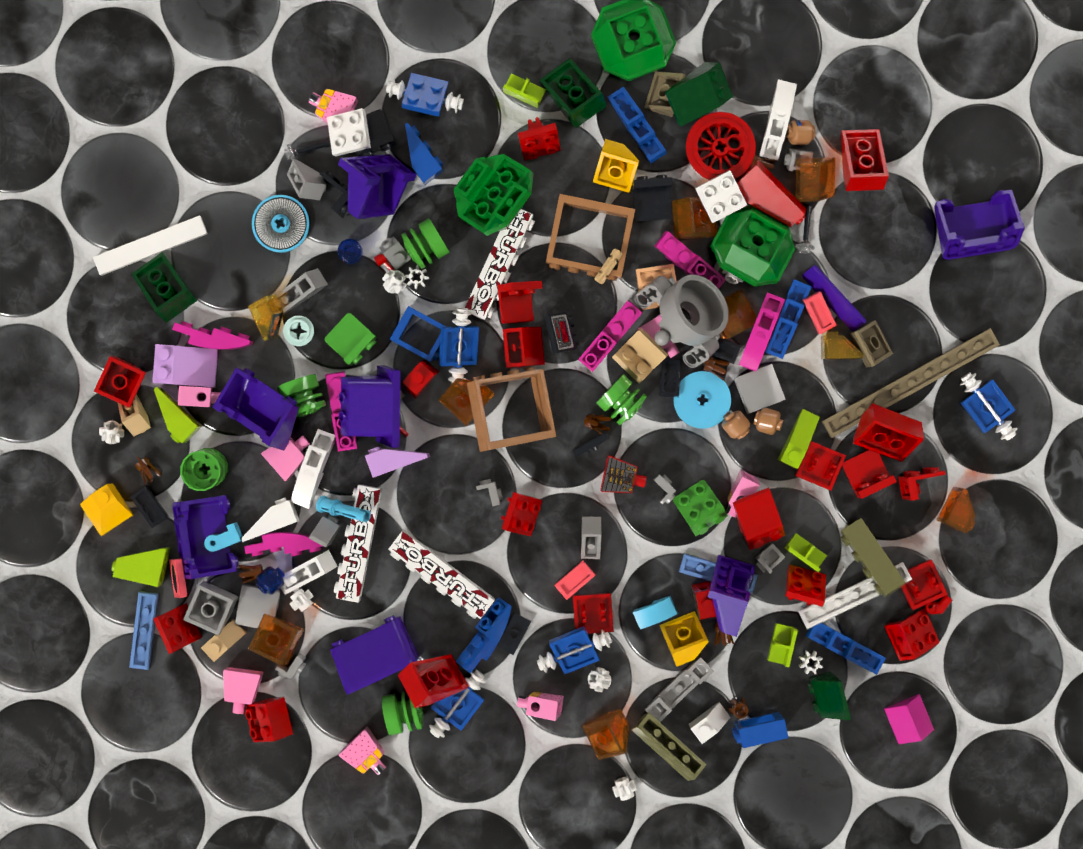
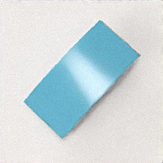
M671 596L653 601L651 605L635 609L633 614L640 629H643L677 615L678 611Z

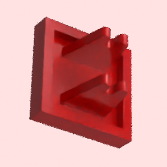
M538 117L535 118V123H532L531 119L528 120V130L518 133L524 161L561 151L555 123L543 126Z
M810 441L807 452L795 476L832 491L846 455Z
M513 492L512 498H507L510 504L506 516H501V519L504 520L501 529L531 536L543 500Z
M932 559L907 569L912 580L905 583L901 588L911 610H915L948 595Z
M789 564L785 596L788 597V600L797 599L807 602L806 605L809 606L814 604L823 607L825 603L826 574Z
M611 593L573 595L575 629L584 626L588 634L601 633L602 630L604 632H614Z
M187 603L153 618L169 654L202 638L196 625L183 620L188 610Z

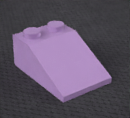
M155 344L153 383L215 387L218 349Z
M381 446L368 450L369 454L365 455L373 478L431 457L429 453L388 448L382 449Z

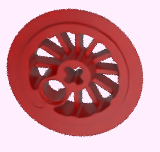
M714 112L700 118L692 126L686 141V153L691 166L698 174L708 180L728 170L731 171L734 179L738 178L750 167L756 151L755 138L751 128L743 119L727 112ZM717 127V139L710 131V128ZM721 127L728 128L724 138H721ZM731 130L735 132V134L728 137ZM705 131L711 138L712 142L702 137V134ZM729 140H737L739 147H730ZM698 141H701L709 145L710 147L698 148ZM718 144H720L721 147L724 146L722 152L720 150H716ZM739 150H742L741 157L733 153H737ZM710 151L711 153L701 158L698 152ZM726 155L737 160L738 163L732 165ZM713 156L710 165L707 166L703 161ZM716 158H718L719 170L712 168V165ZM722 158L728 165L729 169H722Z

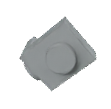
M789 148V154L786 153L784 158V165H786L788 171L800 170L810 172L813 152Z
M394 236L384 240L379 247L396 270L411 259Z
M657 474L653 480L666 492L659 502L661 504L665 502L668 504L675 497L673 493L676 490L670 485L672 481L665 474L663 476Z
M490 479L479 481L480 485L476 486V489L488 488L492 506L500 505V500H503L501 488L497 489L496 482H491Z
M770 543L755 557L758 561L756 565L763 573L765 571L771 573L772 569L785 558L773 543Z
M300 653L290 668L280 663L275 670L278 671V675L282 678L292 679L297 672L300 674L304 669L306 657Z

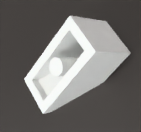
M718 702L689 723V726L703 744L717 734L731 717L721 703Z

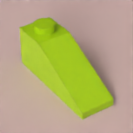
M155 387L154 392L167 429L171 433L170 437L177 443H187L202 426L178 405L162 387Z
M805 409L801 410L777 459L778 461L792 468H799L816 429L819 416Z

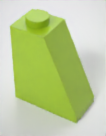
M165 547L118 557L112 564L113 577L159 587L163 585L171 548Z

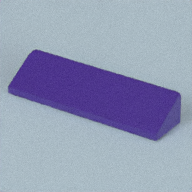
M816 265L811 266L802 275V278L812 286L811 288L815 292L820 291L826 304L851 331H855L867 322Z

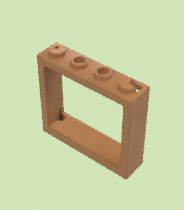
M560 194L546 264H549V268L560 270L561 267L568 268V272L571 273L587 272V276L596 277L598 272H601V267L553 258L563 205L627 218L621 247L622 256L618 261L617 270H612L609 276H606L607 280L617 281V278L621 279L635 209Z
M535 367L524 368L525 372L519 373V369L507 371L508 375L502 376V372L490 374L491 378L485 379V375L473 377L474 381L467 383L480 452L556 437L543 369L535 370ZM531 377L541 432L490 442L480 386Z

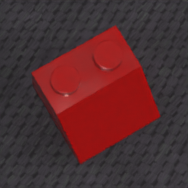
M110 356L94 392L130 408L146 372L116 356Z

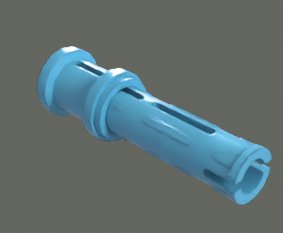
M320 496L316 503V509L320 513L327 512L331 516L342 515L365 523L371 518L369 510L345 505L338 499L331 500L327 496Z

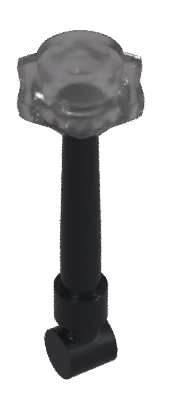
M327 139L299 149H295L290 144H287L288 148L284 149L287 160L293 161V159H296L297 154L331 147V143Z
M805 198L804 201L806 217L804 219L803 241L795 246L799 253L808 254L811 250L815 249L808 241L813 198Z

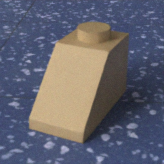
M137 394L130 408L118 403L121 421L133 436L151 428L148 415Z
M235 619L223 628L220 635L215 634L201 647L213 662L219 659L247 633L240 625L235 624Z

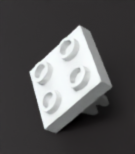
M361 108L327 117L332 155L339 156L371 148L364 109Z
M730 170L695 188L712 223L747 206Z

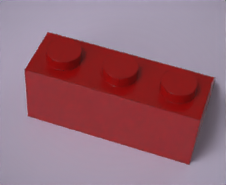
M872 403L861 416L853 438V444L902 462L924 440L922 422Z

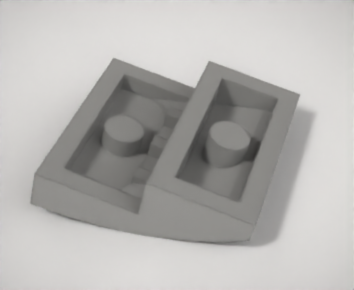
M772 364L757 369V372L751 371L734 378L747 414L786 400Z
M243 584L235 624L273 631L281 591Z

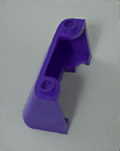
M1012 190L996 191L989 202L954 207V203L951 200L942 199L937 201L934 206L941 253L943 258L947 260L1011 250L1018 246L1025 229Z
M236 367L214 403L213 408L218 412H225L228 417L237 420L259 435L262 442L266 445L284 451L289 444L299 406L296 404L298 402L289 396L285 398L254 377L255 373L247 368L242 370Z
M226 495L174 502L172 505L179 559L183 561L185 579L236 572L238 558L230 552L229 546L211 552L204 545L205 539L209 535L227 532L225 514L230 510V501L226 498Z
M392 615L384 619L385 623L352 640L343 642L341 639L332 643L333 647L330 648V652L347 695L404 669L411 662L418 661L419 655L400 616L395 618Z

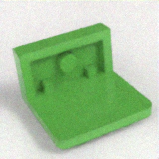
M347 313L325 337V342L344 358L343 360L348 365L352 366L353 364L357 365L363 358L362 354L366 350L369 351L376 344L375 340L378 337L355 316Z
M705 480L699 481L673 499L674 504L687 521L695 536L706 533L710 527L723 522L728 516L723 505Z

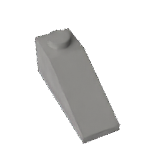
M317 268L305 272L267 302L275 314H285L318 293L328 283Z

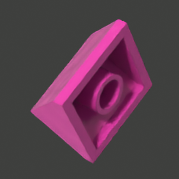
M920 694L884 708L898 744L922 741L934 730Z

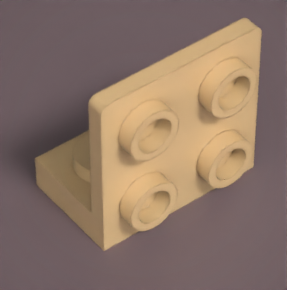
M640 328L612 358L640 384L668 354L660 345L656 344L647 332Z

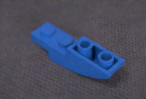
M499 597L475 626L478 633L455 661L469 673L473 671L482 658L487 661L498 645L511 612V606Z

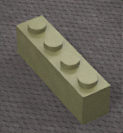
M862 518L841 531L842 536L840 538L846 547H851L853 558L857 563L861 562L864 567L862 569L868 579L872 578L875 583L873 587L879 595L883 594L884 597H887L905 585L906 582Z
M650 713L642 715L631 729L687 781L695 780L707 765Z

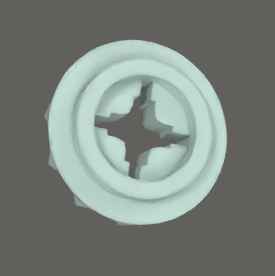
M294 316L285 323L283 334L291 345L304 346L312 340L314 327L308 318ZM300 323L301 329L307 331V333H301L298 339L297 333L291 330L298 329Z

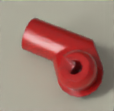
M946 595L940 602L926 604L925 610L929 614H942L953 599Z

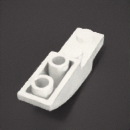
M782 80L777 81L759 156L775 160L779 159L797 84Z
M320 429L317 430L314 440L309 445L302 462L291 503L310 508L323 477V469L336 440L334 434Z

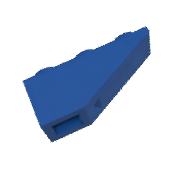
M406 123L405 127L412 168L423 184L426 185L443 172L441 168L443 163L437 156L433 157L430 151L432 149L429 144L419 139L420 133L414 125L410 127Z

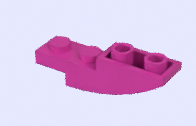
M665 231L654 245L668 260L687 275L702 276L710 280L718 289L725 282V277L700 256L694 254L670 232Z
M767 292L739 362L740 366L757 372L785 299Z
M628 300L578 360L593 372L643 312Z
M181 321V324L174 323L172 329L189 335V344L209 349L233 350L253 345V341L249 340L250 336L238 333V336L230 334L231 330L220 326V329L213 328L211 335L210 330L202 327L199 330L193 329V324Z
M345 371L325 375L338 451L357 449L356 436L341 435V422L339 421L341 403L339 401V393L341 392V377H346Z
M274 532L263 534V542L244 546L246 554L251 553L252 556L262 555L264 550L270 549L272 553L281 551L282 547H284L285 554L291 553V556L301 555L303 550L309 549L310 552L320 551L322 545L309 539L310 535Z

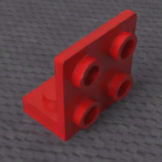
M542 281L511 282L497 285L502 324L534 321L531 294H534L537 289H542Z
M867 450L844 461L842 464L856 497L860 499L897 482L894 475L888 473L880 454L872 450Z
M939 467L922 468V472L915 470L903 472L904 475L898 476L902 499L918 500V495L921 491L916 480L946 475V472L939 470Z
M920 609L903 621L891 622L885 625V629L900 661L916 659L940 643L925 609Z

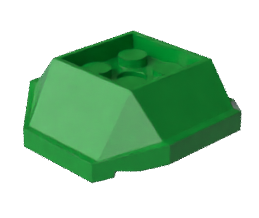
M621 0L603 7L591 33V39L604 72L627 81H632L665 68L676 45L663 7L651 0ZM631 33L638 34L639 39L635 41L631 40L629 38V35Z
M505 154L487 158H476L454 188L458 216L486 236L497 231L506 230L532 194L533 172Z
M752 205L727 215L710 245L720 268L754 287L778 283L795 251L790 227Z

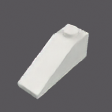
M286 497L275 501L276 505L270 507L241 538L242 542L300 521L294 503H291V500L287 501Z
M327 550L280 575L276 580L284 595L338 566L330 551Z

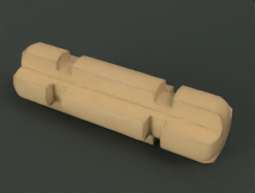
M613 249L610 257L607 258L601 267V272H598L595 281L604 284L607 279L606 276H609L617 264L616 261H619L621 258V251Z

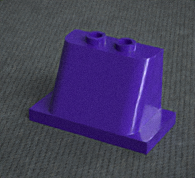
M390 154L340 158L338 163L340 167L348 172V212L357 219L394 215L407 183L414 181L417 175Z
M378 365L377 375L341 377V392L339 393V401L341 403V411L339 412L341 435L376 437V441L391 448H399L400 370L385 365Z
M718 555L708 597L713 600L719 629L725 634L737 637L749 602L750 592L748 590L754 575L755 565Z

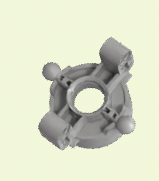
M687 275L676 282L673 277L667 279L664 276H658L635 295V302L641 308H647L654 302L660 305L662 319L659 322L661 330L656 332L654 336L656 344L664 346L670 340L673 343L682 342L692 346L683 355V361L687 366L691 368L697 367L718 350L719 343L717 340L720 338L719 334L728 323V307L724 296L710 280L699 275ZM681 307L691 316L692 324L684 316Z

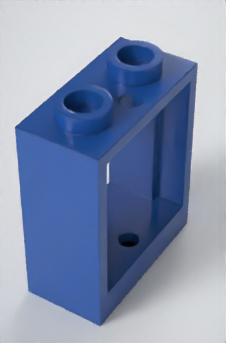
M408 306L390 340L430 362L433 359L437 360L440 352L441 333L429 355L401 341V338L414 315L439 329L446 326Z
M779 712L735 721V727L732 728L734 739L743 748L789 738L785 719Z

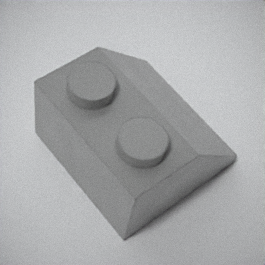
M203 581L198 584L183 620L216 635H220L233 612L239 596Z

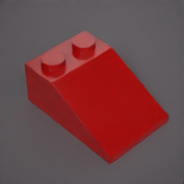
M880 129L842 130V167L846 191L884 190L889 174Z
M769 487L733 502L740 532L749 550L760 548L768 542L777 541L785 536L783 525Z
M452 654L411 662L398 674L415 708L431 705L469 687Z

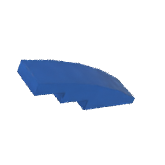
M622 87L609 95L608 100L650 164L667 154L666 149L656 137L654 130L646 121L644 114L626 89Z
M793 279L765 349L766 353L783 359L805 306L802 300L808 297L812 286Z
M823 623L809 628L806 637L876 675L886 659Z

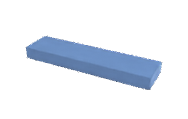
M684 553L679 572L712 581L716 562ZM757 574L753 575L748 592L753 593L758 576Z
M138 592L129 668L150 669L155 631L153 618L157 615L159 593Z

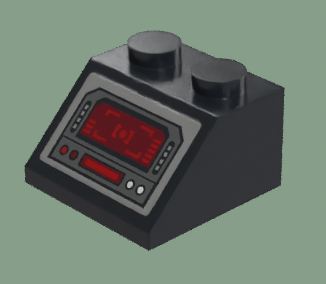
M567 312L546 315L545 323L553 355L576 350L575 346L579 344L577 335L572 334L571 327H574L572 315L568 316Z

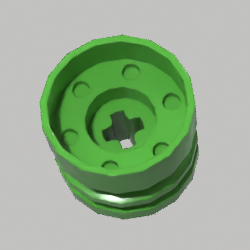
M430 218L418 224L421 233L417 234L412 228L409 229L413 238L409 239L405 232L401 234L407 252L421 269L426 267L422 261L425 257L429 264H432L431 253H434L438 259L450 253Z
M316 374L307 375L277 387L282 396L285 398L289 396L298 402L296 404L299 406L297 417L312 414L326 406L325 400L316 402V399L322 397L323 394H313L312 390L320 386Z
M624 374L596 402L604 411L613 407L615 410L611 418L613 419L620 414L621 417L616 422L619 425L630 420L642 407L644 400L647 398L644 393L638 399L635 397L640 391L639 388L631 393L628 391L632 382Z
M203 448L188 454L180 466V475L183 482L189 488L196 491H206L219 485L228 473V462L225 456L214 448ZM204 466L210 467V470H204Z
M406 691L402 692V701H399L396 693L382 696L383 715L390 736L403 733L405 723L409 731L414 730L413 722L417 730L423 729V708H415L411 699L408 698Z

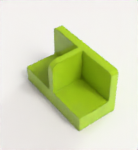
M514 74L510 75L507 83L503 86L504 93L536 108L539 107L546 92V89L531 83L530 79L524 80Z
M794 533L784 547L817 572L821 570L819 566L827 557L826 554L797 533Z
M775 623L767 658L768 661L790 667L798 632L795 627Z

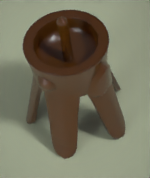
M755 155L751 166L759 160L766 168L773 169L774 164L767 161L777 160L764 159Z
M710 357L706 362H703L705 364L703 370L711 372L723 380L718 374L725 376L726 370L717 365L728 366L730 362Z
M588 414L584 419V424L586 428L594 429L602 434L598 429L610 431L611 429L601 424L600 421H610L612 418L603 416L604 414Z
M137 457L139 462L135 464V467L140 471L145 485L146 480L144 476L149 483L153 482V475L150 470L157 476H161L162 472L150 463V459L147 457L143 459Z
M262 564L255 566L238 565L241 570L246 571L239 574V577L244 581L241 585L255 579H264L263 572L268 571L263 570Z
M715 622L716 636L714 646L720 643V639H722L723 645L731 642L734 644L732 635L723 633L719 629L718 622Z
M732 698L731 703L734 708H728V711L739 719L745 718L749 712L745 699L742 698L741 703H739L736 699Z

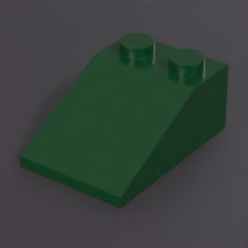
M570 58L539 80L561 112L575 128L607 106L603 93Z
M704 62L665 91L679 126H683L721 107L733 97L720 62Z
M163 252L131 274L154 311L165 323L197 302L187 284Z
M831 671L808 677L810 683H807L809 694H813L814 701L812 702L814 713H817L821 718L851 720L842 681Z

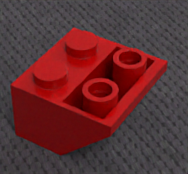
M541 327L502 329L507 369L545 365Z
M284 697L270 698L245 705V716L249 723L250 736L253 742H272L293 734Z

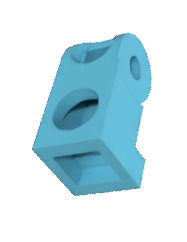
M238 523L227 525V532L209 535L204 542L206 549L214 552L242 541L243 535Z

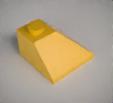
M605 139L593 182L629 193L639 160L624 144Z
M113 483L104 485L80 504L100 536H103L134 515Z
M695 611L660 625L676 667L695 660L709 642Z

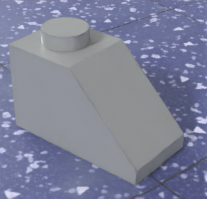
M293 159L287 176L298 197L320 200L326 190L324 179L319 172Z
M325 515L321 518L309 539L324 547H328L332 544L342 524L338 522L339 519L335 516Z
M582 517L581 559H600L601 517Z

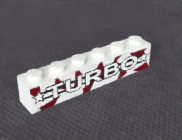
M521 209L508 228L499 232L465 306L472 313L471 315L486 321L487 317L491 318L495 310L492 307L495 300L499 301L497 285H501L503 282L507 283L511 275L508 272L510 266H515L519 257L516 253L519 248L523 249L527 240L524 236L527 230L531 231L535 223L532 220L533 214Z
M359 484L353 490L352 499H355L354 507L369 510L371 518L367 523L351 519L350 525L346 527L345 536L348 537L347 543L343 544L341 551L344 559L343 563H339L337 574H340L339 582L336 581L334 587L337 599L357 603L361 601L383 488Z
M405 530L399 534L388 549L391 551L390 555L398 561L402 559L407 563L405 566L409 570L419 572L422 575L421 579L426 583L430 584L432 582L437 586L436 590L444 596L448 594L452 597L451 601L458 607L462 605L468 609L466 612L474 619L476 617L481 619L495 600L494 597Z

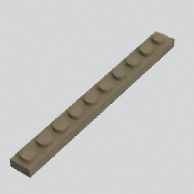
M991 328L821 422L830 438H833L857 425L862 414L872 403L887 408L996 348L1000 344Z

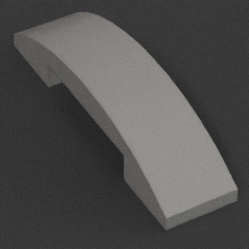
M699 657L675 677L645 708V711L661 722L672 711L673 707L698 684H701L714 670Z

